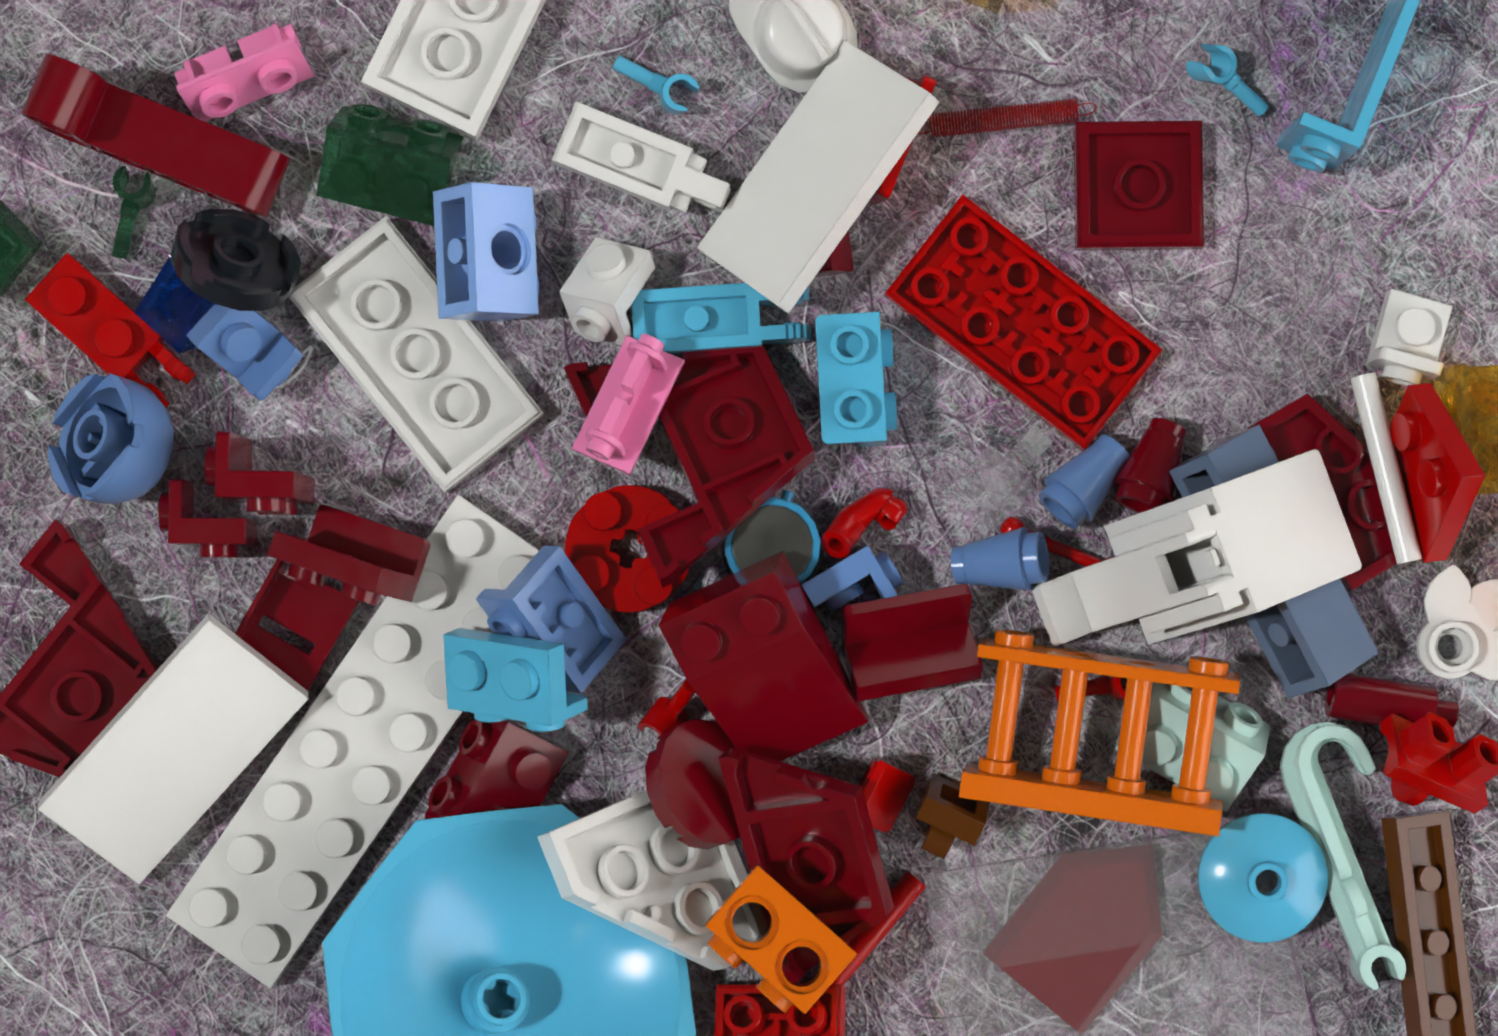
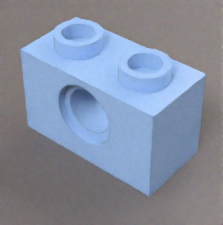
M469 182L433 191L439 319L501 322L539 315V279L536 264V216L534 213L533 187Z

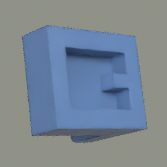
M214 304L186 335L198 349L238 379L250 394L259 401H263L275 387L281 385L302 358V353L258 311H239Z
M867 545L801 586L813 608L825 601L832 612L864 593L858 581L866 576L869 577L881 599L898 596L894 589L904 584L886 552L883 551L874 556Z

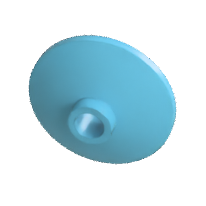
M1254 813L1228 822L1220 828L1219 836H1212L1208 841L1199 862L1198 887L1206 910L1219 926L1228 933L1243 940L1268 943L1295 935L1315 918L1326 896L1328 870L1320 846L1306 829L1291 819L1280 815ZM1264 870H1273L1278 876L1277 886L1270 892L1258 891L1255 884L1258 874Z

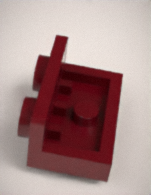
M230 431L216 432V446H208L205 454L207 485H215V497L237 503H247V512H258V515H297V504H314L315 478L295 471H252V440Z
M321 505L317 510L308 539L275 530L267 555L291 563L288 576L322 587L325 586L327 578L330 577L344 582L340 594L378 606L381 595L412 602L430 549V542L422 537L328 505Z
M475 719L463 731L459 742V752L447 775L441 777L434 785L429 796V808L426 811L425 819L540 806L569 752L560 745L509 720L480 722Z

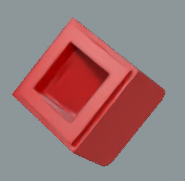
M878 757L876 759L872 758L858 786L862 787L872 827L881 832H889L915 785V778L911 774Z

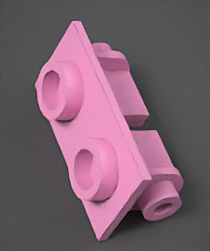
M276 22L266 29L237 40L243 58L235 62L232 61L226 46H222L194 59L183 61L185 68L174 72L178 82L176 88L193 117L204 122L214 118L225 117L233 113L237 108L271 94L285 92L295 84L314 77V73L300 49L301 44L293 25L288 24L280 28Z
M641 334L639 340L626 335L572 446V450L631 475L685 360L663 351L664 343L653 336Z

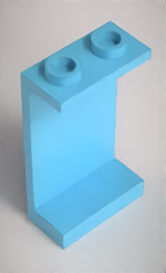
M1420 0L1388 1L1339 124L1336 125L1303 112L1280 134L1276 143V147L1290 152L1288 156L1289 161L1307 170L1324 172L1325 167L1334 170L1361 148Z

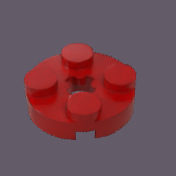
M622 485L592 495L586 501L585 505L574 515L570 523L565 541V554L604 608L626 613L647 610L665 602L683 584L690 568L672 584L662 588L647 554L645 558H635L632 562V567L620 566V555L611 552L613 540H623L626 531L638 532L637 529L679 511L664 495L642 486ZM638 534V536H637L638 543L642 544V542H641V540H640V537H639V534Z

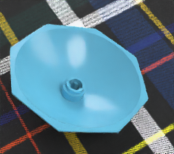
M562 804L416 820L369 878L322 941L332 1036H696L685 957L561 898L537 837L579 819L578 816Z

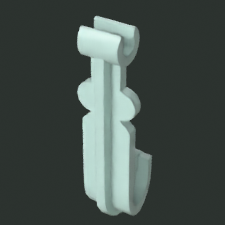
M1331 722L1310 724L1294 733L1283 748L1280 762L1283 784L1300 826L1313 836L1324 854L1328 870L1327 895L1351 953V973L1355 980L1363 986L1377 990L1379 986L1371 969L1373 961L1381 957L1388 976L1403 980L1406 974L1405 959L1398 950L1391 946L1318 762V752L1327 742H1337L1343 746L1358 773L1370 775L1376 768L1370 752L1360 736L1348 727Z

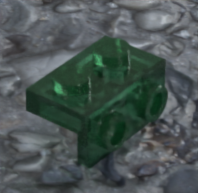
M354 104L350 107L343 106L327 126L316 196L434 226L433 191L450 187L454 161L462 150L464 137L448 132L446 126L435 121L415 120L408 122L388 117L383 109L373 105Z

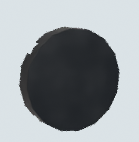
M207 209L196 213L193 221L187 222L185 219L177 228L170 255L176 275L192 292L216 305L239 311H264L283 304L294 291L299 277L301 260L294 244L284 234L280 241L274 234L268 232L269 223L256 215L234 209Z

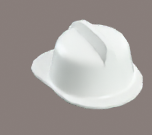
M729 0V12L738 32L766 72L779 85L795 92H808L844 40L857 47L856 29L849 13L840 0Z

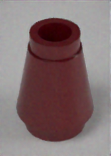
M1163 418L1151 419L1148 429L1143 433L1115 479L1114 483L1118 487L1115 500L1120 505L1136 513H1141L1175 501L1177 486L1169 471L1180 465L1182 461L1184 440L1187 434V430L1183 426Z

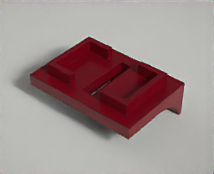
M277 559L235 634L309 692L358 606L359 601L340 594L341 591L327 583L322 587L288 576L291 563ZM267 616L313 642L315 646L311 653H306L260 627L259 624L263 617Z

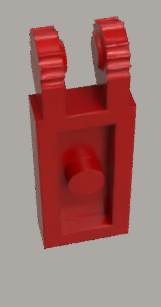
M66 253L24 299L109 376L110 374L117 375L152 390L165 408L170 404L165 394L153 383H148L137 373L149 357L153 355L163 365L164 370L177 381H183L185 384H188L196 376L195 371L163 343L166 339L69 253Z

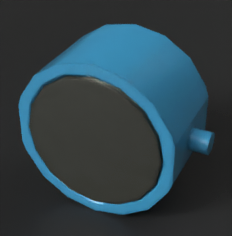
M783 489L780 499L771 497L726 536L724 551L733 573L784 551L800 584L811 575L819 560L820 537L812 518L801 506L792 503L794 492Z

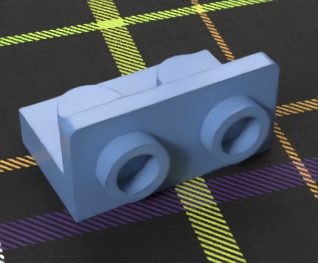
M543 546L505 590L484 589L476 598L489 617L487 623L493 633L564 644L566 692L582 693L627 640L560 546Z

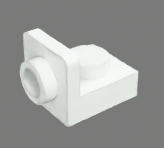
M1394 289L1386 291L1366 364L1383 369L1382 379L1403 386L1420 384L1421 380L1429 381L1441 376L1444 363L1439 362L1438 358L1453 306Z

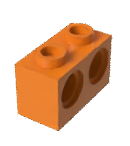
M758 864L705 924L714 933L707 944L733 968L737 969L745 961L763 977L756 988L784 1013L794 1004L801 1012L806 1014L857 955L847 943ZM750 902L763 905L771 916L769 930L764 936L755 940L742 938L736 933L732 925L735 911L743 904ZM796 947L812 949L817 953L820 960L817 975L806 983L792 982L785 977L782 971V962L785 955Z

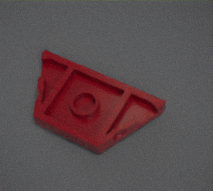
M726 749L718 759L750 872L758 864L847 944L858 934L866 933L886 919L894 908L862 787L742 749ZM760 904L768 931L771 924V916L769 911ZM796 947L785 955L782 962V971L787 979L796 983L805 972L818 964L820 960L817 953L812 949Z

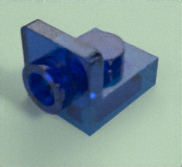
M169 256L135 313L181 354L195 348V345L186 335L209 311L214 303L192 292L176 275Z

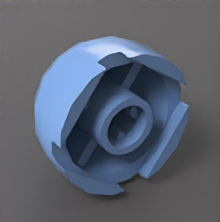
M92 374L84 377L76 384L59 406L53 424L63 427L59 437V447L50 444L48 446V461L52 478L63 492L96 503L114 505L142 497L156 486L168 468L172 457L174 428L170 413L152 390L135 381L110 374V376L104 377Z

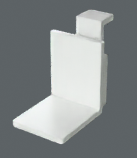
M1313 449L1214 487L1105 525L1104 528L1115 557L1046 581V583L1035 585L1032 588V593L1049 639L1054 646L1137 618L1146 641L1150 645L1258 613L1357 572L1361 569L1362 564L1320 452Z

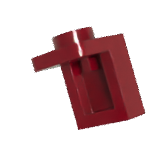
M184 479L169 480V493H162L160 495L158 506L159 527L162 532H168L169 544L200 546L199 557L238 558L239 546H257L256 520L247 518H194V482Z

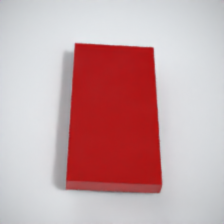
M963 194L884 294V297L1082 451L1087 448L1162 352L1159 346Z

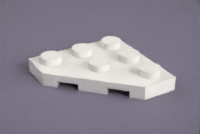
M647 789L537 837L562 899L712 971L731 966L707 944L714 933L705 924L748 875L734 840L708 850L688 847L677 840L683 836L679 835L672 826L665 828L656 817L647 794ZM746 903L735 911L732 925L739 936L744 939L755 940L767 933L759 903Z

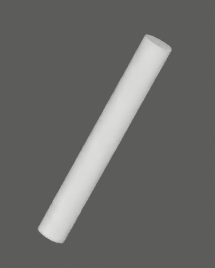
M1376 373L1353 377L1350 380L1396 563L1400 565L1421 560L1423 558Z

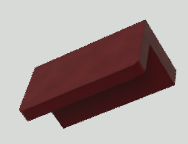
M968 584L847 605L844 608L841 651L857 702L981 679L983 663L981 658L977 657L978 648L969 624L972 594Z

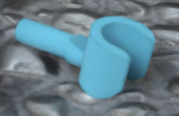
M1202 43L1201 47L1211 56V67L1209 68L1201 62L1188 61L1186 63V70L1189 76L1196 81L1221 84L1227 91H1231L1257 117L1264 114L1269 105L1236 72L1237 58L1234 51L1227 46Z
M621 55L618 56L613 66L614 70L659 94V101L662 107L671 114H684L688 111L686 107L676 104L671 100L669 96L671 85L681 84L690 91L696 93L699 91L697 81L684 73L675 74L667 78Z

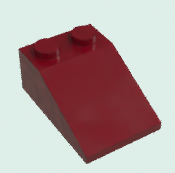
M784 551L669 603L658 626L688 683L736 748L777 761H783L868 723L869 717L861 701H856L852 684Z

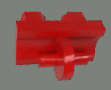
M1431 712L1426 713L1414 723L1393 713L1380 722V731L1386 736L1388 742V756L1383 772L1385 776L1391 778V791L1394 798L1404 804L1415 806L1422 803L1429 795H1432L1474 814L1488 806L1485 783L1498 775V744L1496 741L1477 734L1464 744L1456 742L1454 729L1448 721Z

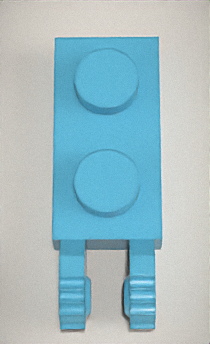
M746 283L640 290L631 304L633 338L639 340L641 334L653 336L664 343L663 351L672 355L681 354V352L760 347L762 344L782 345L807 342L812 340L811 326L801 322L761 326L759 305H777ZM809 286L794 306L810 301Z

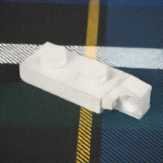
M575 102L552 158L553 164L669 211L672 208L686 214L692 201L722 213L731 192L729 183L703 173L707 159L694 154L693 148L579 102Z

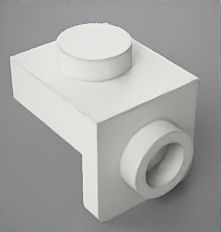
M595 237L559 291L573 329L577 334L593 342L605 341L621 346L626 335L633 338V332L626 312L655 269L650 250Z

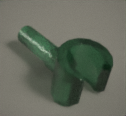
M126 166L120 167L115 172L112 183L122 203L111 256L127 259L139 211L150 206L156 197V188L148 172L145 174L144 185L140 191L133 194L125 192L129 183V171Z

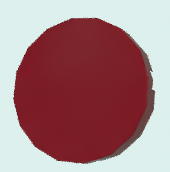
M693 719L664 730L657 738L659 742L657 743L656 750L649 752L645 765L647 794L656 817L665 828L672 826L679 835L683 836L677 840L688 847L708 850L740 838L718 759L726 749L736 748L721 726L712 721Z

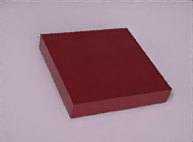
M1202 121L1075 122L1073 125L1075 251L1193 250L1204 247Z

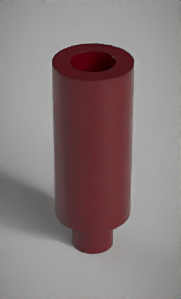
M1348 673L1328 686L1326 690L1325 715L1327 717L1380 725V722L1392 713L1414 723L1426 713L1431 712L1445 718L1451 727L1456 725L1458 719V702L1438 699L1437 689L1433 687Z

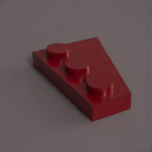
M1308 393L1247 427V429L1260 425L1279 462L1313 449L1320 452L1362 564L1359 571L1340 578L1347 592L1356 589L1397 564L1371 459L1364 451L1363 443Z

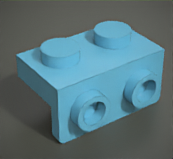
M880 312L819 315L815 320L822 441L827 445L858 443V447L884 446L887 441L886 431L897 430L895 392L884 393L883 367H893L894 363L892 330L880 328Z
M457 628L443 634L448 709L474 713V718L480 722H501L508 719L526 722V728L532 731L558 730L565 726V720L588 710L587 696L566 692L564 644Z

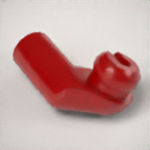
M876 487L840 510L821 538V545L824 551L834 558L846 557L873 520L879 523L884 530H894L908 510L906 502L895 497L892 494L894 492L893 489Z

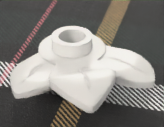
M1451 565L1434 577L1425 592L1423 602L1427 623L1423 626L1417 638L1416 650L1419 661L1429 673L1440 678L1455 679L1472 672L1485 679L1496 681L1498 680V579L1480 582L1471 587L1463 572L1456 565ZM1445 635L1452 636L1457 643V652L1450 659L1443 658L1438 651V642Z

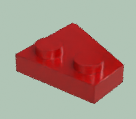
M1431 383L1408 385L1397 413L1391 420V437L1422 560L1424 563L1444 561L1448 559L1485 478V474Z

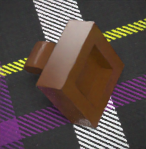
M932 773L922 793L916 818L929 824L924 833L926 837L921 845V849L945 859L955 837L973 846L976 844L986 824L990 802L960 798L959 785Z

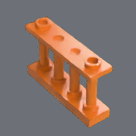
M996 629L995 639L986 637L982 639L978 644L977 657L998 660L986 755L979 756L978 764L968 762L963 769L959 791L960 798L1219 836L1223 800L1210 798L1211 790L1205 788L1218 691L1239 694L1240 673L1228 672L1229 662L1209 657L1191 656L1189 666L1036 645L1033 644L1034 634L1008 629ZM1024 664L1062 669L1050 765H1043L1042 773L1017 770L1018 761L1012 759ZM1088 673L1127 678L1115 772L1107 776V783L1081 779L1082 771L1076 768ZM1153 682L1192 688L1179 784L1172 785L1171 792L1145 789L1146 780L1140 778Z

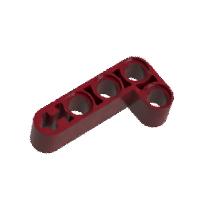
M47 53L44 56L21 112L24 117L40 128L61 138L263 218L268 216L290 162L289 157L267 146L109 84L98 74L71 61Z

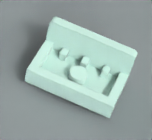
M1153 682L1142 765L1179 784L1192 688ZM1218 696L1205 788L1211 790L1210 798L1223 800V810L1227 812L1265 757L1270 725L1263 721L1260 715L1251 707L1239 702L1230 703ZM1119 737L1115 746L1116 751L1118 750Z

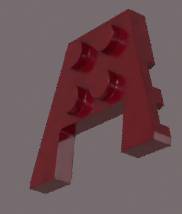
M763 344L760 347L681 352V357L679 358L684 359L685 363L658 418L698 503L637 529L640 540L662 588L678 579L815 460L814 449ZM580 362L564 367L567 379L585 419L612 364L589 367L588 362Z
M55 519L19 565L67 602L70 608L0 694V754L9 757L8 759L60 778L158 670L159 666L70 527L62 520Z

